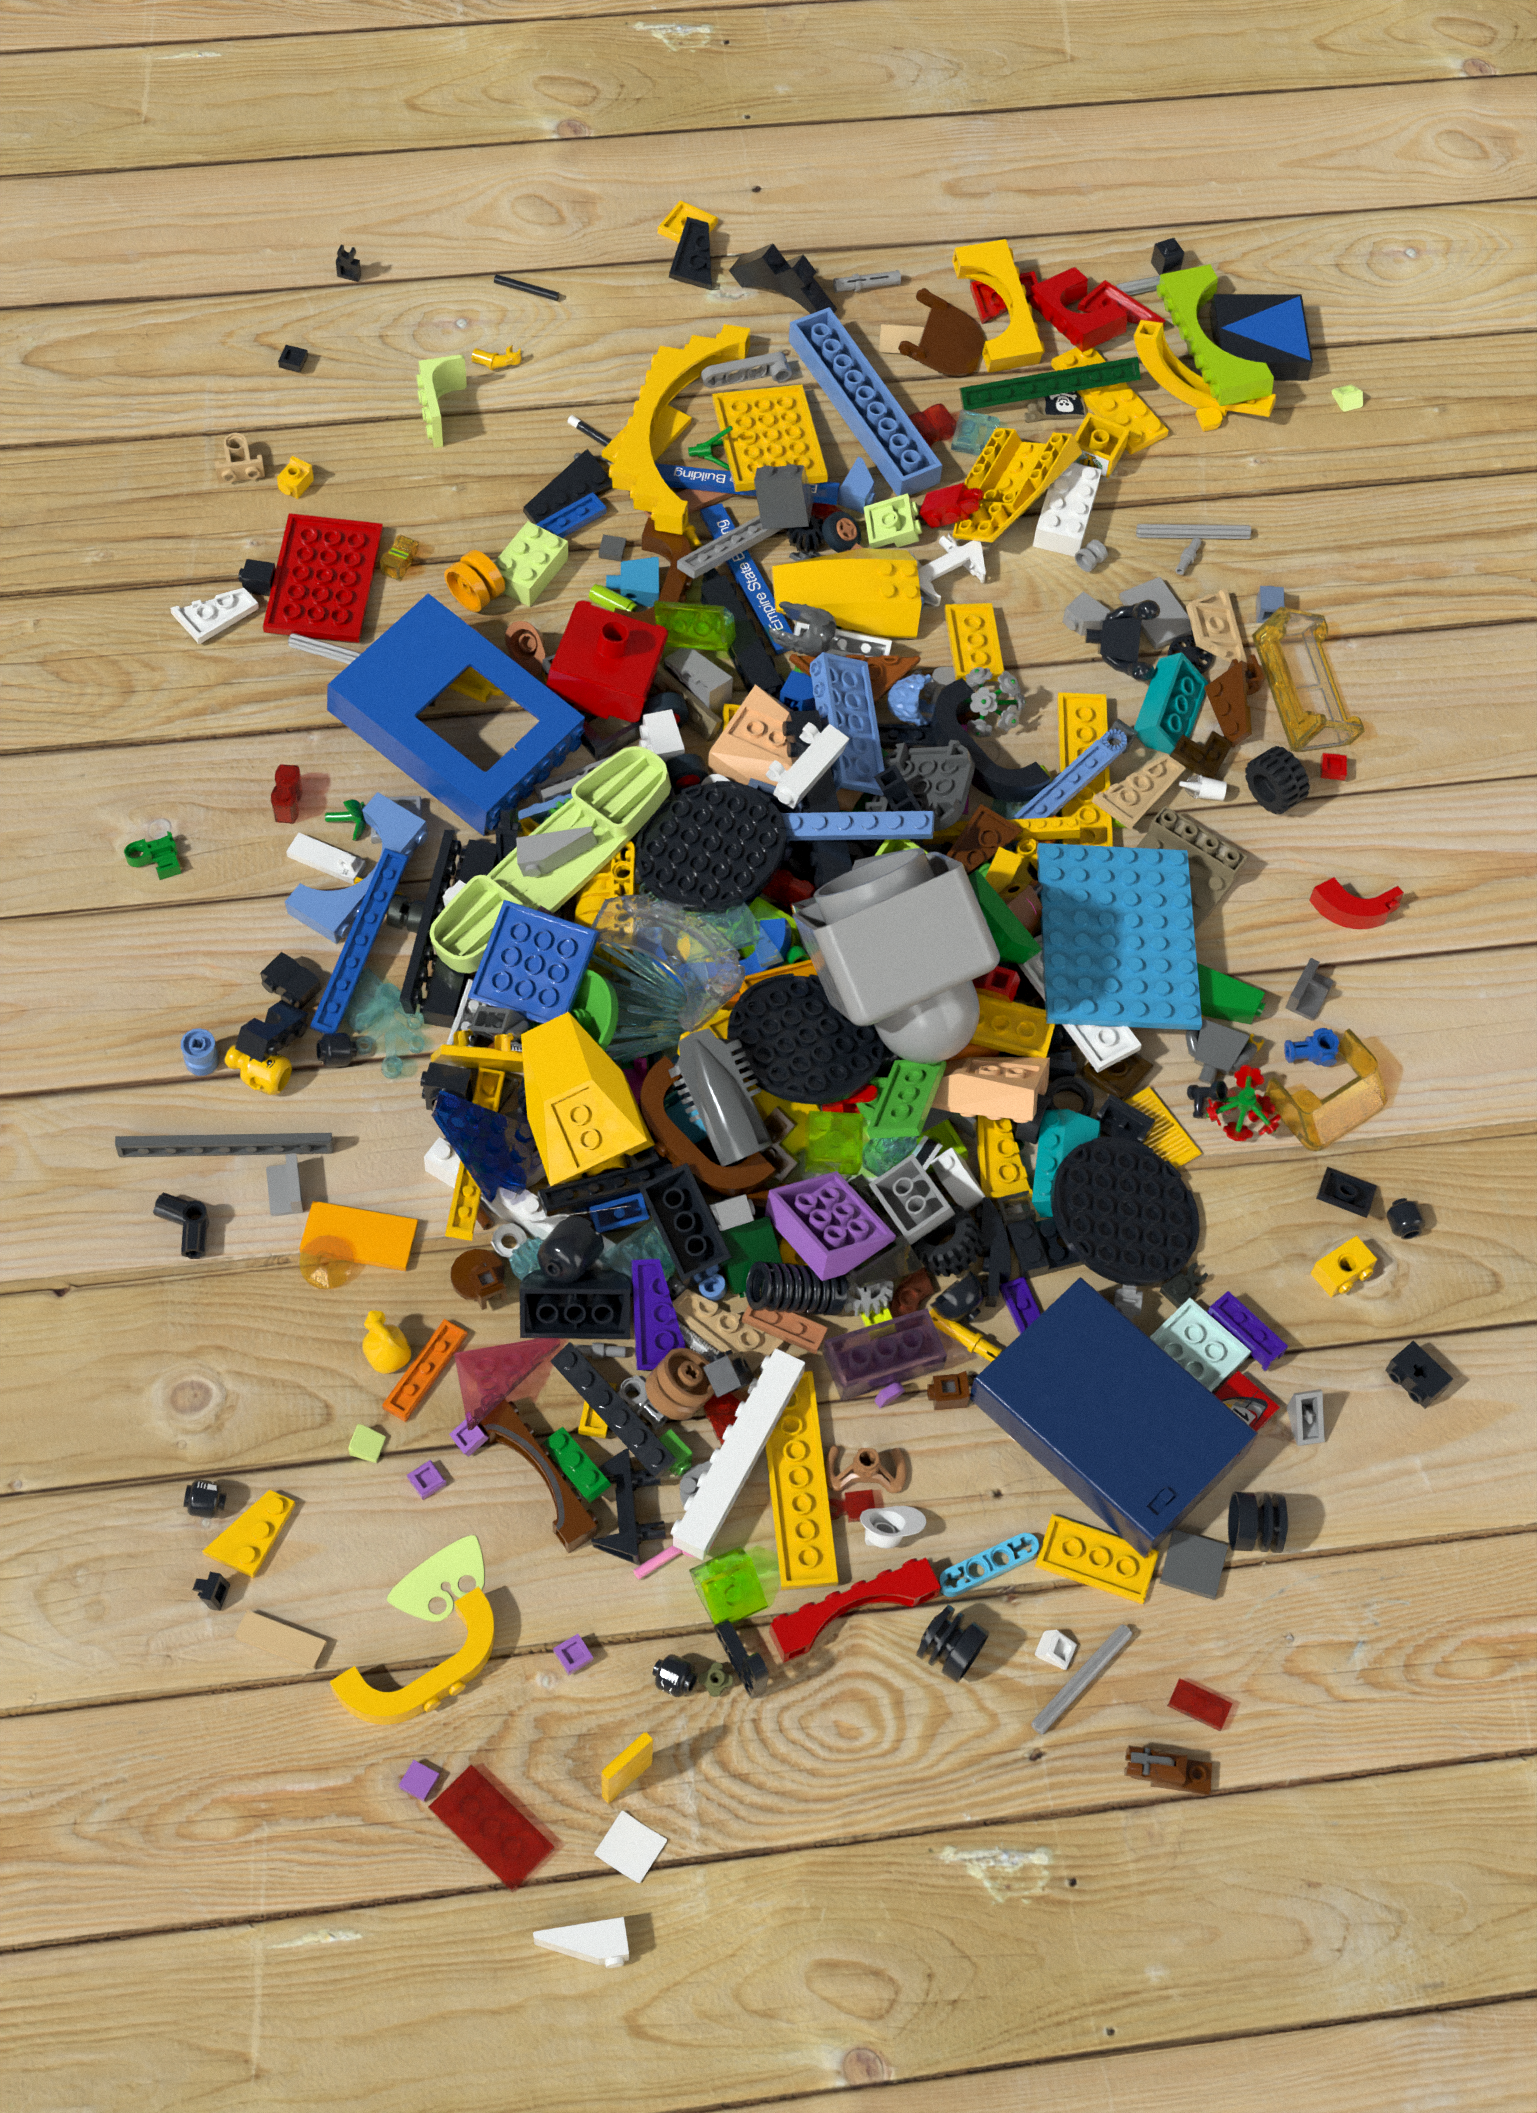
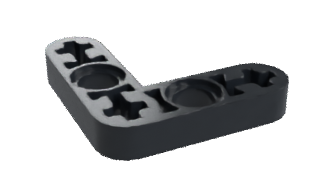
M728 1619L714 1625L715 1633L749 1697L754 1699L765 1693L769 1673L758 1652L750 1656L747 1654Z

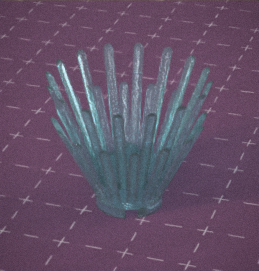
M612 941L613 947L625 955L622 956L607 945L600 944L604 951L657 986L592 954L590 960L611 970L613 976L630 984V987L608 980L612 984L618 999L632 1002L618 1001V1009L628 1011L618 1010L617 1025L639 1026L616 1028L612 1039L655 1036L608 1045L605 1052H611L607 1054L614 1062L624 1059L621 1062L623 1064L678 1044L681 1034L703 1023L704 1012L698 1011L696 1004H703L701 998L696 994L688 993L647 954L643 953V957L640 953L633 950L635 955L633 956Z

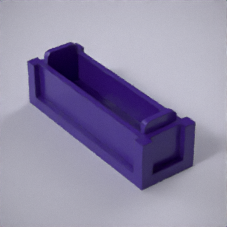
M1229 1291L1213 1303L1207 1312L1251 1351L1250 1355L1262 1365V1369L1265 1372L1277 1357L1280 1359L1284 1355L1288 1347Z

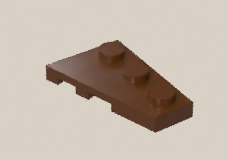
M980 804L946 856L961 862L968 876L994 856L999 847L1004 848L1022 834L1023 830Z

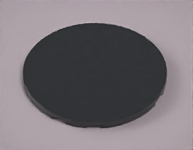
M716 781V784L701 786L700 783L681 790L682 793L670 800L668 798L664 800L656 812L642 826L636 842V864L642 881L647 889L663 903L689 912L704 913L725 910L739 905L758 894L772 881L779 871L786 854L787 831L780 811H778L771 799L761 791L738 782Z
M793 973L781 974L755 983L739 997V1000L732 1008L727 1026V1039L734 1041L739 1039L742 1045L741 1048L732 1051L734 1056L741 1052L746 1054L745 1057L736 1060L737 1063L741 1064L745 1061L750 1063L749 1066L740 1070L743 1073L749 1070L754 1072V1074L747 1078L749 1080L756 1078L758 1083L755 1085L776 1097L801 1104H829L845 1100L859 1093L876 1076L885 1049L884 1042L881 1040L874 1024L869 1026L853 1024L830 1004L819 977L809 974V977L794 976Z
M1099 1137L1078 1145L1059 1164L1052 1180L1050 1192L1051 1210L1063 1241L1086 1267L1096 1274L1119 1284L1150 1286L1173 1277L1188 1263L1196 1249L1199 1239L1200 1221L1193 1194L1181 1180L1182 1175L1168 1160L1164 1161L1155 1154L1152 1148L1131 1139Z

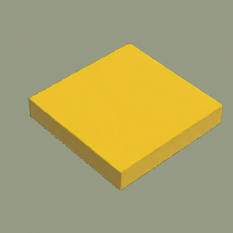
M680 200L658 226V233L679 243L687 217L709 223V233L718 224V217Z

